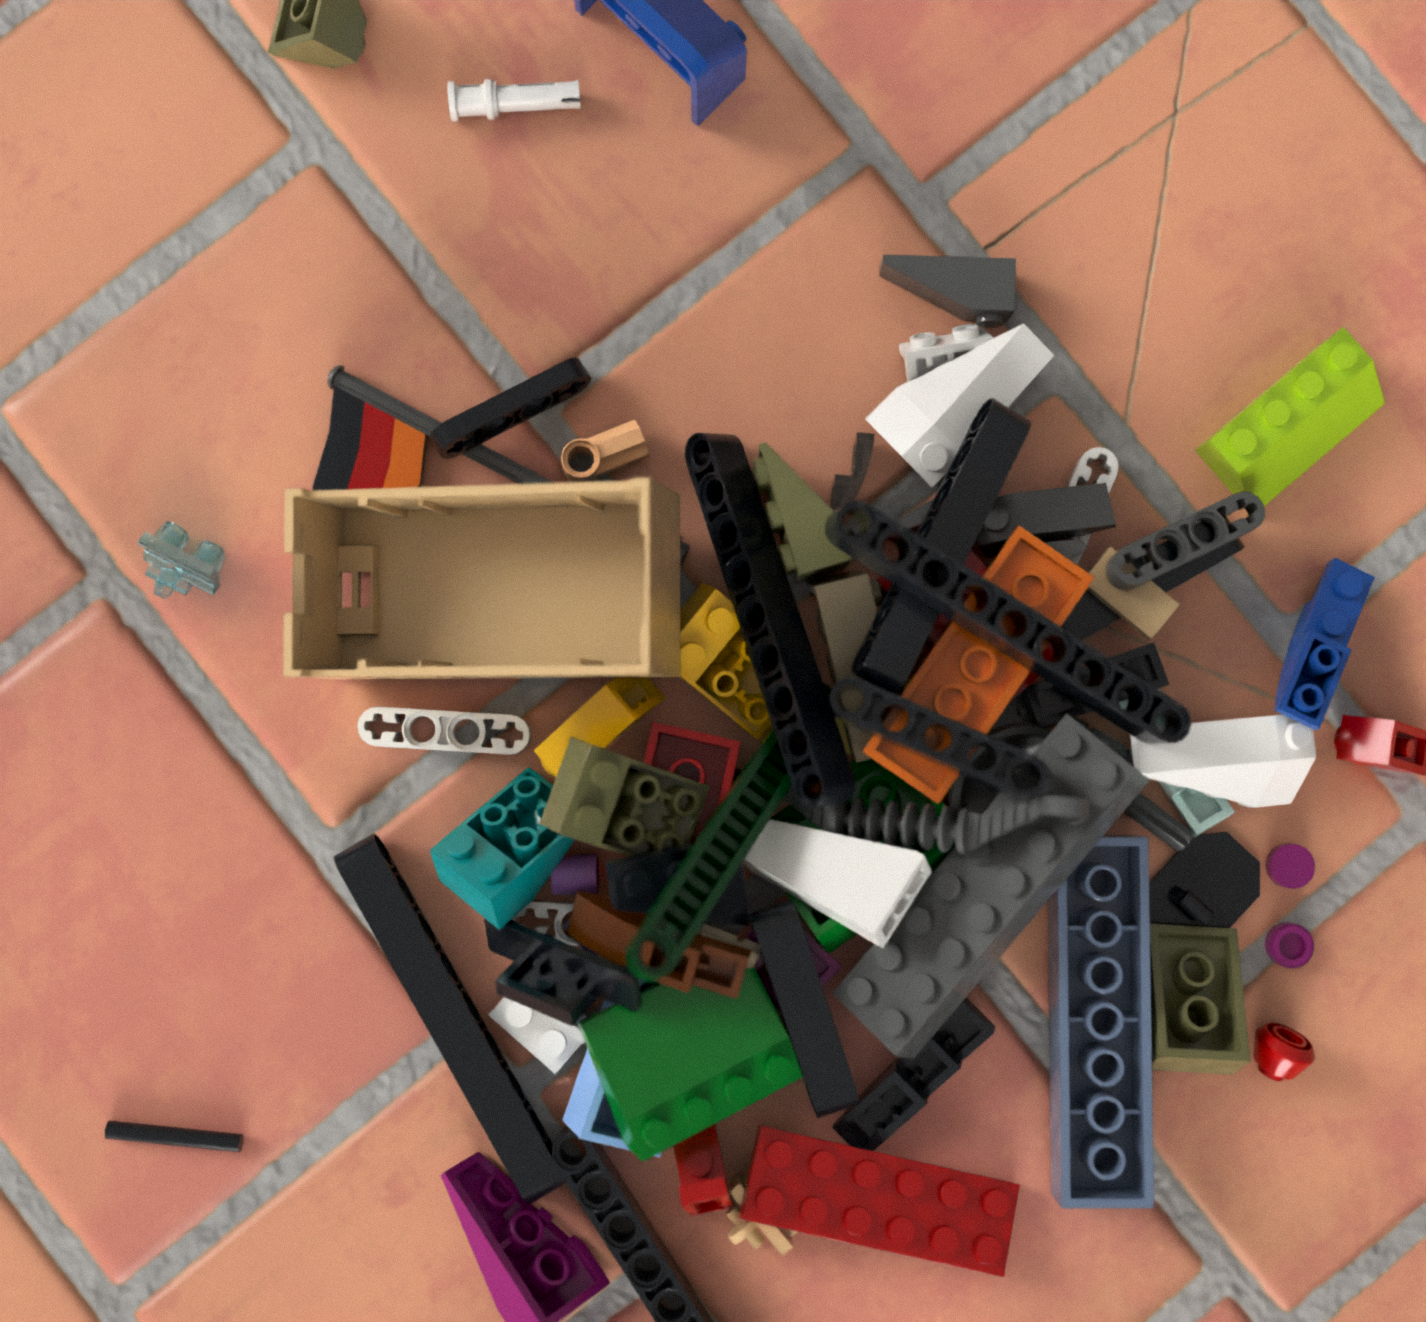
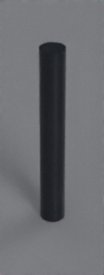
M110 1120L105 1128L106 1139L240 1152L244 1139L243 1134Z

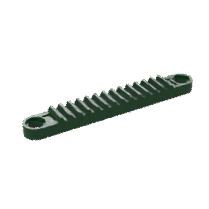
M823 683L830 702L832 688ZM772 725L630 940L625 951V961L629 971L636 978L643 981H655L666 976L676 967L792 784ZM652 942L661 948L663 962L659 968H651L642 961L640 950L644 943Z

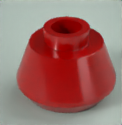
M1274 1022L1257 1027L1253 1057L1259 1064L1258 1070L1266 1077L1279 1082L1284 1079H1294L1314 1063L1315 1053L1313 1045L1296 1030Z

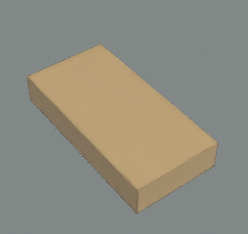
M1109 547L1088 571L1095 578L1087 590L1143 637L1150 640L1180 604L1153 581L1128 591L1120 590L1113 586L1106 575V564L1116 551ZM1125 563L1121 566L1124 574H1133L1137 570L1131 563Z

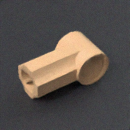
M632 420L587 439H574L567 443L561 453L563 474L570 482H593L599 476L649 457V451L636 420ZM577 453H585L591 456L594 462L587 471L578 472L570 467L569 460Z

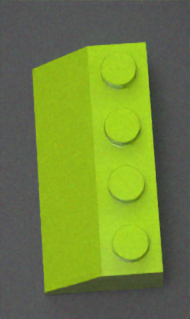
M1342 327L1320 343L1196 448L1195 451L1232 494L1242 491L1251 492L1258 496L1265 506L1385 404L1372 358L1351 334Z

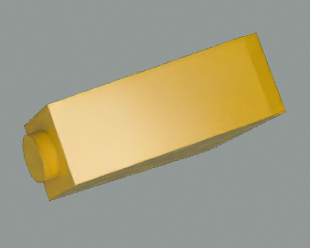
M617 677L602 687L533 751L541 759L543 768L551 776L556 777L571 737L608 749L661 704L666 697L649 677Z

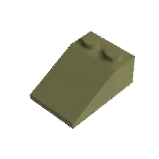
M1150 924L1152 1070L1232 1075L1250 1062L1237 929Z

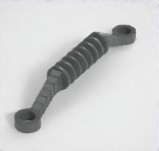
M735 769L733 782L741 774L742 769ZM792 785L783 798L784 801L792 805L793 808L802 813V815L823 831L847 836L849 831V837L863 839L866 833L868 841L877 843L880 842L884 834L886 845L891 846L897 845L901 835L903 846L907 849H912L915 846L919 836L921 848L926 851L932 849L937 837L940 851L946 853L950 851L955 839L958 853L965 855L982 844H986L994 838H998L1006 834V832H1010L1043 814L1088 818L1090 800L1038 795L995 814L974 813L972 808L963 807L956 821L953 807L947 805L942 808L938 819L937 811L933 804L925 805L920 817L918 805L914 802L906 805L902 815V808L898 801L889 802L885 812L883 802L880 799L872 800L867 809L865 799L859 797L854 799L851 808L849 801L808 808L798 801Z

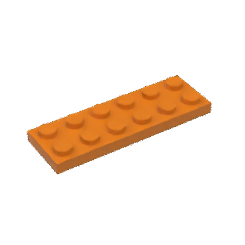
M1019 525L1014 529L982 576L1060 627L1095 578ZM972 592L963 603L964 607L971 612L975 610L977 605L976 598ZM1004 614L1001 620V627L1011 637L1015 631V624L1009 615ZM951 621L904 688L900 697L987 735L1030 670ZM1043 639L1041 642V654H1043L1050 643L1046 639ZM893 708L889 710L881 723L888 731L896 732L905 728L908 724V717L901 709ZM935 727L926 732L924 741L930 749L943 751L950 746L951 736L944 728ZM873 735L861 751L936 804L941 802L959 776L958 773ZM974 747L969 751L968 760H970L978 747Z

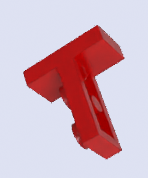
M716 1123L674 1145L673 1148L681 1186H678L681 1204L689 1216L694 1217L729 1209L734 1206L732 1195L729 1192L730 1187L727 1182Z

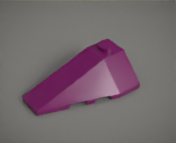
M480 1152L468 1157L441 1175L495 1305L505 1322H561L611 1284L586 1244L575 1235L571 1237L566 1235L551 1222L553 1216L543 1207L538 1210L532 1204L526 1203L519 1194L514 1182Z

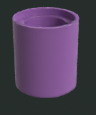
M564 855L551 874L552 894L577 895L578 890L598 894V855Z

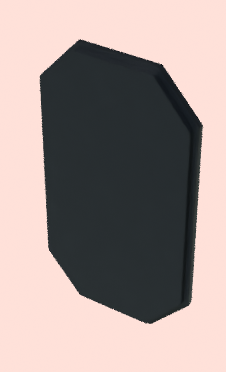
M1228 832L1200 834L1195 838L1193 836L1186 848L1178 851L1149 882L1150 924L1230 928L1260 896V862Z

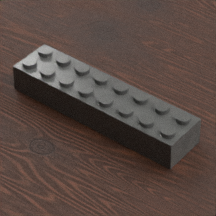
M1067 713L1032 754L1044 762L1049 774L1048 784L1039 795L1090 799L1088 818L1043 814L1010 832H1006V834L998 838H994L986 844H982L976 849L971 850L967 855L958 853L955 846L924 883L884 948L873 944L832 993L896 1057L915 1058L1150 781ZM1023 765L1013 777V782L1021 790H1033L1037 786L1038 775L1033 768ZM1000 792L984 811V814H995L1024 801Z

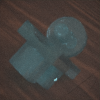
M166 521L154 536L144 532L138 540V545L144 548V561L151 564L147 568L145 575L156 580L154 594L163 599L168 598L174 590L187 595L192 585L214 596L220 587L218 572L225 560L223 549L208 540H203L192 556L182 550L189 540L188 532L170 521Z

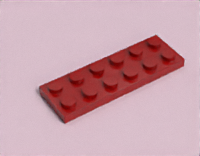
M758 1125L739 1218L1004 1277L1020 1184Z

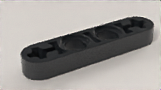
M570 358L443 422L433 430L430 439L442 458H453L577 395L589 385L591 376L579 358Z

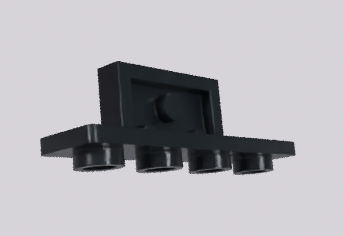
M484 919L489 949L514 961L495 980L497 994L570 1026L577 1022L598 997L634 1012L642 1005L640 979L636 978L629 971L628 967L598 957L587 950L576 948L550 935L532 930L514 920H510L504 927L498 930L488 920Z

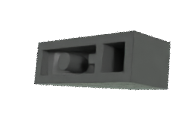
M883 255L879 266L880 277L963 321H976L979 327L994 328L1001 326L1002 322H1008L1015 311L1016 258Z
M1106 483L1016 492L996 498L977 536V540L984 557L990 558L999 553L1018 525L1044 543L1116 527L1107 485Z

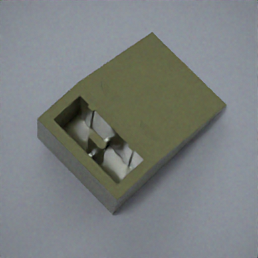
M767 443L759 444L758 456L756 459H753L754 467H752V473L758 492L766 491L769 502H766L767 509L764 510L772 533H779L782 545H779V554L786 575H792L794 584H799L845 570L851 561V556L835 547L828 540L825 533L827 518L833 510Z
M571 737L539 824L560 835L625 856L684 845L691 841L710 786Z

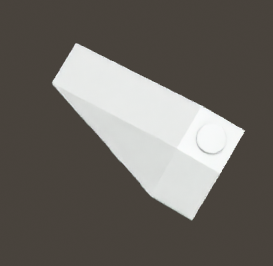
M1022 323L975 347L974 350L950 362H945L935 367L934 370L896 387L865 420L933 487L947 474L973 419L982 405L988 399L994 398L1009 407L1054 357V354Z
M1285 715L1191 723L1187 736L1177 743L1147 744L1130 734L1133 766L1146 778L1176 787H1187L1204 792V795L1235 801L1238 802V805L1248 808L1291 804L1316 759L1313 729ZM1166 725L1157 726V728L1161 733H1163L1165 731Z

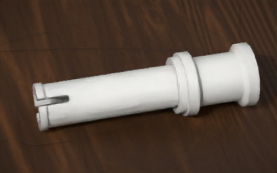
M485 79L483 84L457 85L455 81L447 82L451 122H458L460 117L486 116L488 120H495V117H499L500 112L581 109L579 80L497 85L496 81H492V79Z

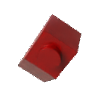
M1342 715L1341 726L1337 728L1334 737V745L1337 750L1336 759L1357 765L1425 776L1426 730L1396 720Z

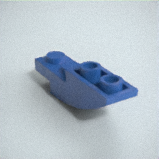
M1337 558L1327 562L1311 601L1304 604L1291 638L1278 683L1275 711L1315 731L1320 729L1351 653V649L1347 648V645L1374 581V576Z

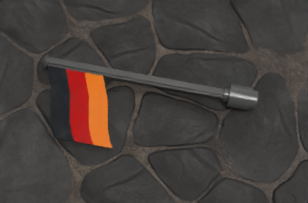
M335 366L329 372L327 378L329 388L334 389L329 434L312 491L421 487L427 435L430 437L433 430L442 423L345 372L344 366ZM482 444L462 453L518 484L553 483ZM681 535L680 567L690 549V545L682 541L683 536Z

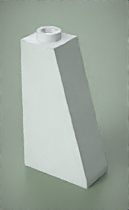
M772 819L768 821L743 860L749 871L881 948H884L932 872L925 856L917 851Z

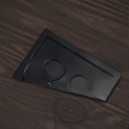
M695 842L606 861L611 907L617 911L648 914L647 912L656 903L657 897L665 889L668 880L675 874L678 865L685 859L686 853ZM741 863L705 921L749 926L743 863Z

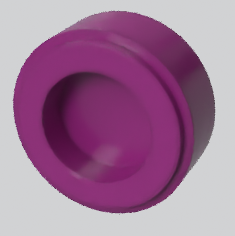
M1285 843L1276 846L1270 851L1266 859V871L1269 878L1275 884L1285 888L1296 889L1310 882L1315 872V862L1311 853L1303 846Z
M1283 922L1269 930L1265 938V949L1269 958L1276 964L1286 968H1299L1311 959L1314 952V941L1309 931L1303 926Z

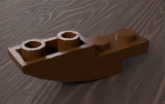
M578 890L567 934L603 958L618 965L628 967L625 961V951L630 940L648 914L617 911L611 907L610 899ZM696 934L676 967L669 974L655 981L687 993L690 992L693 985L737 999L751 950ZM646 942L642 945L640 950L642 961L651 968H659L663 962L661 948L652 942Z

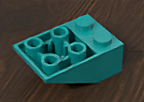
M530 767L430 849L439 881L498 930L504 927L533 901L575 841V839L560 835L539 824L553 785Z

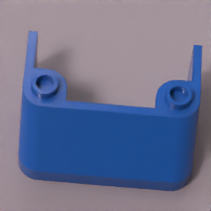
M574 0L575 9L582 16L597 0ZM600 0L691 87L692 122L695 125L699 126L746 79L747 49L744 43L747 41L744 32L733 21L728 20L725 22L703 0Z

